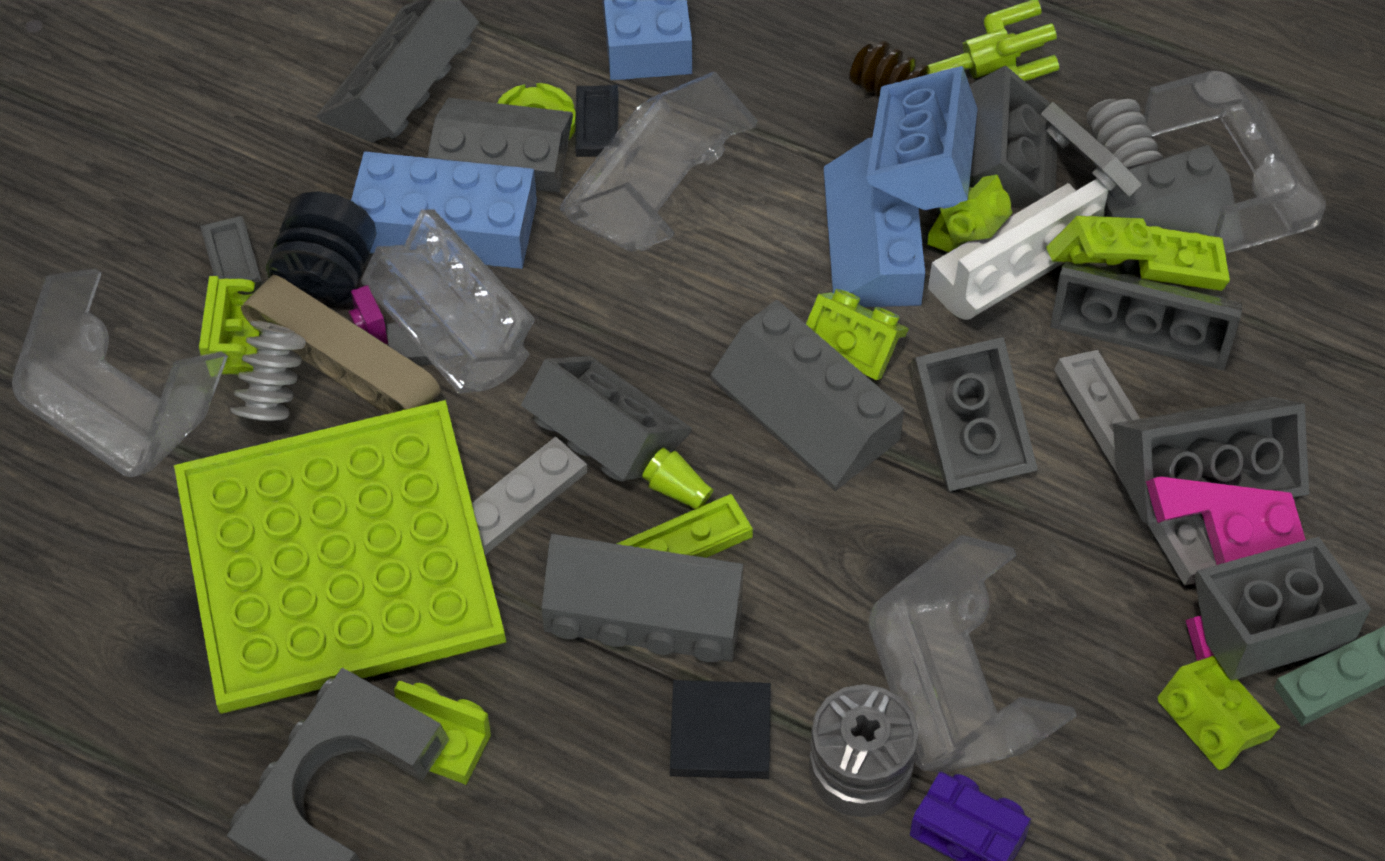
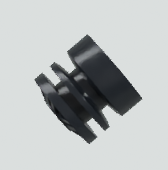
M320 191L302 193L293 198L288 206L279 230L280 234L273 245L266 264L268 278L272 275L280 276L328 308L341 307L352 301L351 291L358 288L359 280L364 271L363 265L369 257L376 237L375 223L364 209L349 199Z

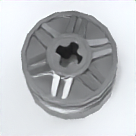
M862 684L844 687L827 697L815 713L809 758V774L812 786L825 804L841 814L861 818L883 814L898 805L909 790L919 732L914 713L902 698L885 688Z

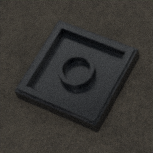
M673 680L670 776L769 779L771 683Z

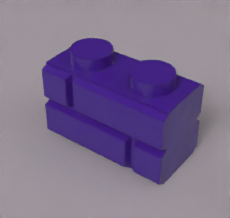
M941 771L913 816L910 837L955 861H1013L1027 837L1031 818L1025 815L1022 807L1016 802L1007 798L995 800L980 792L979 786L970 778L961 774H955L951 777Z

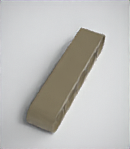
M270 276L241 305L242 314L249 323L252 321H262L286 327L303 337L306 341L305 347L292 351L301 356V359L385 414L431 404L441 392L436 379L425 369L280 276Z

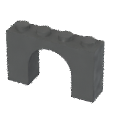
M342 667L334 679L331 678L323 684L317 695V704L308 718L299 721L295 725L288 738V747L279 760L270 763L264 770L259 781L260 788L249 804H243L236 811L231 820V830L227 837L241 852L256 861H361L354 851L308 824L304 812V797L310 779L331 758L347 752L360 751L375 754L423 781L450 740L442 725Z

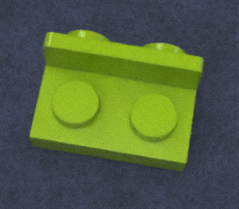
M1076 216L1046 246L1052 262H1073L1074 264L1106 263L1107 265H1117L1127 259L1153 260L1159 254L1151 231L1146 226L1143 218Z
M1147 226L1151 231L1159 254L1153 260H1138L1141 279L1222 291L1230 282L1222 238L1202 235L1200 233L1163 229L1158 226Z
M836 289L834 293L818 294L806 325L864 375L875 380L882 379L898 339L906 337L909 328L899 324L900 317L889 310L875 307L874 311H871L859 305L860 298L848 291Z
M1214 655L1182 666L1158 696V702L1218 770L1229 767L1241 751L1270 740L1280 728L1276 721L1238 679L1230 680Z
M398 681L394 688L395 698L439 722L450 739L429 771L466 785L491 736L488 714L472 701L460 699L457 702L439 695L435 689L426 684L414 683L411 685Z

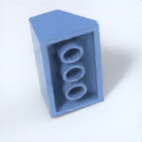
M963 66L881 87L866 172V179L869 185L923 210L938 207L944 209L951 208L960 202L968 200L978 108Z
M867 138L825 165L823 170L832 292L834 293L836 289L848 291L860 298L859 305L863 307L921 306L925 267L919 208L868 184L866 172L872 138Z

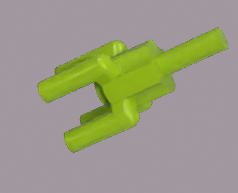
M1030 0L990 13L984 18L987 34L963 42V54L927 65L930 67L929 74L963 66L964 70L969 69L972 77L976 79L1006 65L1022 80L1028 81L1058 71L1059 63L1055 55L1016 66V58L1020 57L1022 52L1044 46V43L1057 39L1056 30L1052 23L1017 35L1014 33L1008 34L1004 26L1041 15L1042 11L1038 0Z

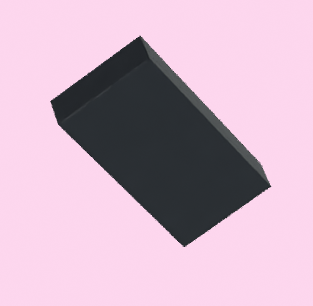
M618 85L576 86V157L618 156Z

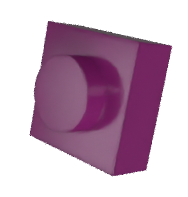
M368 285L352 290L355 309L348 311L350 321L387 345L388 339L384 318Z

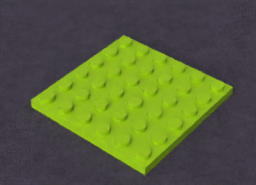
M446 400L174 465L215 700L220 714L321 689L327 680L336 677L342 667L360 678H366L506 643Z

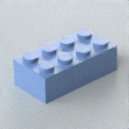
M602 0L610 80L692 74V37L687 0Z
M364 152L351 201L364 209L375 223L376 237L370 253L523 269L537 197L534 169Z

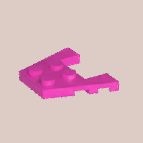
M1156 477L1146 481L1157 523L1194 514H1202L1217 565L1306 540L1293 495L1290 492L1168 477ZM1197 616L1185 620L1197 661L1213 656L1214 654L1206 644L1202 617Z

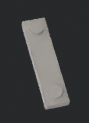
M1054 102L1041 113L1051 124L1046 132L1063 149L1070 143L1096 167L1092 174L1109 191L1117 186L1130 197L1142 185L1109 150Z

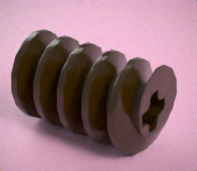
M882 41L875 48H873L872 44H867L857 53L850 69L849 79L855 85H862L866 92H875L876 97L879 99L882 86L928 75L930 67L922 65L914 72L917 63L914 57H908L901 64L903 51L895 49L888 55L890 44L887 41Z

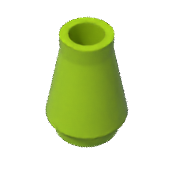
M665 448L660 449L651 459L642 475V478L649 482L650 489L682 502L693 509L704 506L714 490L702 480L676 450L671 453Z

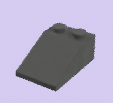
M1004 337L915 357L907 365L918 409L947 492L1038 470Z

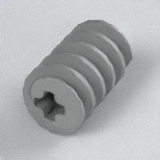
M1106 99L1089 109L1086 117L1087 123L1091 126L1093 136L1128 170L1164 159L1158 152V145L1152 139V132L1146 126V119L1140 113V106L1136 100Z
M252 321L250 325L260 330L261 336L247 337L246 342L257 349V354L243 355L242 360L253 366V371L238 373V378L248 383L249 388L234 391L236 397L245 401V406L231 407L230 411L235 415L258 421L283 420L289 417L290 412L281 403L291 401L294 395L293 391L284 385L294 384L298 378L297 374L289 368L299 366L302 361L301 356L292 350L304 348L306 341L303 337L286 327L262 321Z

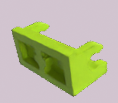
M209 276L199 351L206 374H238L239 372L253 371V366L243 361L242 356L257 354V349L248 344L246 338L260 336L261 332L250 325L241 311V305L252 294L243 295L237 292L254 291L255 282L247 279H219L218 276Z

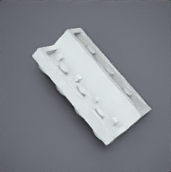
M1098 179L1077 191L1067 183L1009 217L991 238L968 241L932 262L928 289L955 316L965 320L973 318L1065 263L1052 262L1046 246L1076 216L1103 217L1109 190Z

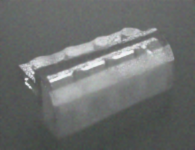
M435 209L420 211L405 245L376 247L361 279L364 286L368 285L376 300L458 393L489 390L509 379L520 369L530 355L522 344L535 318Z

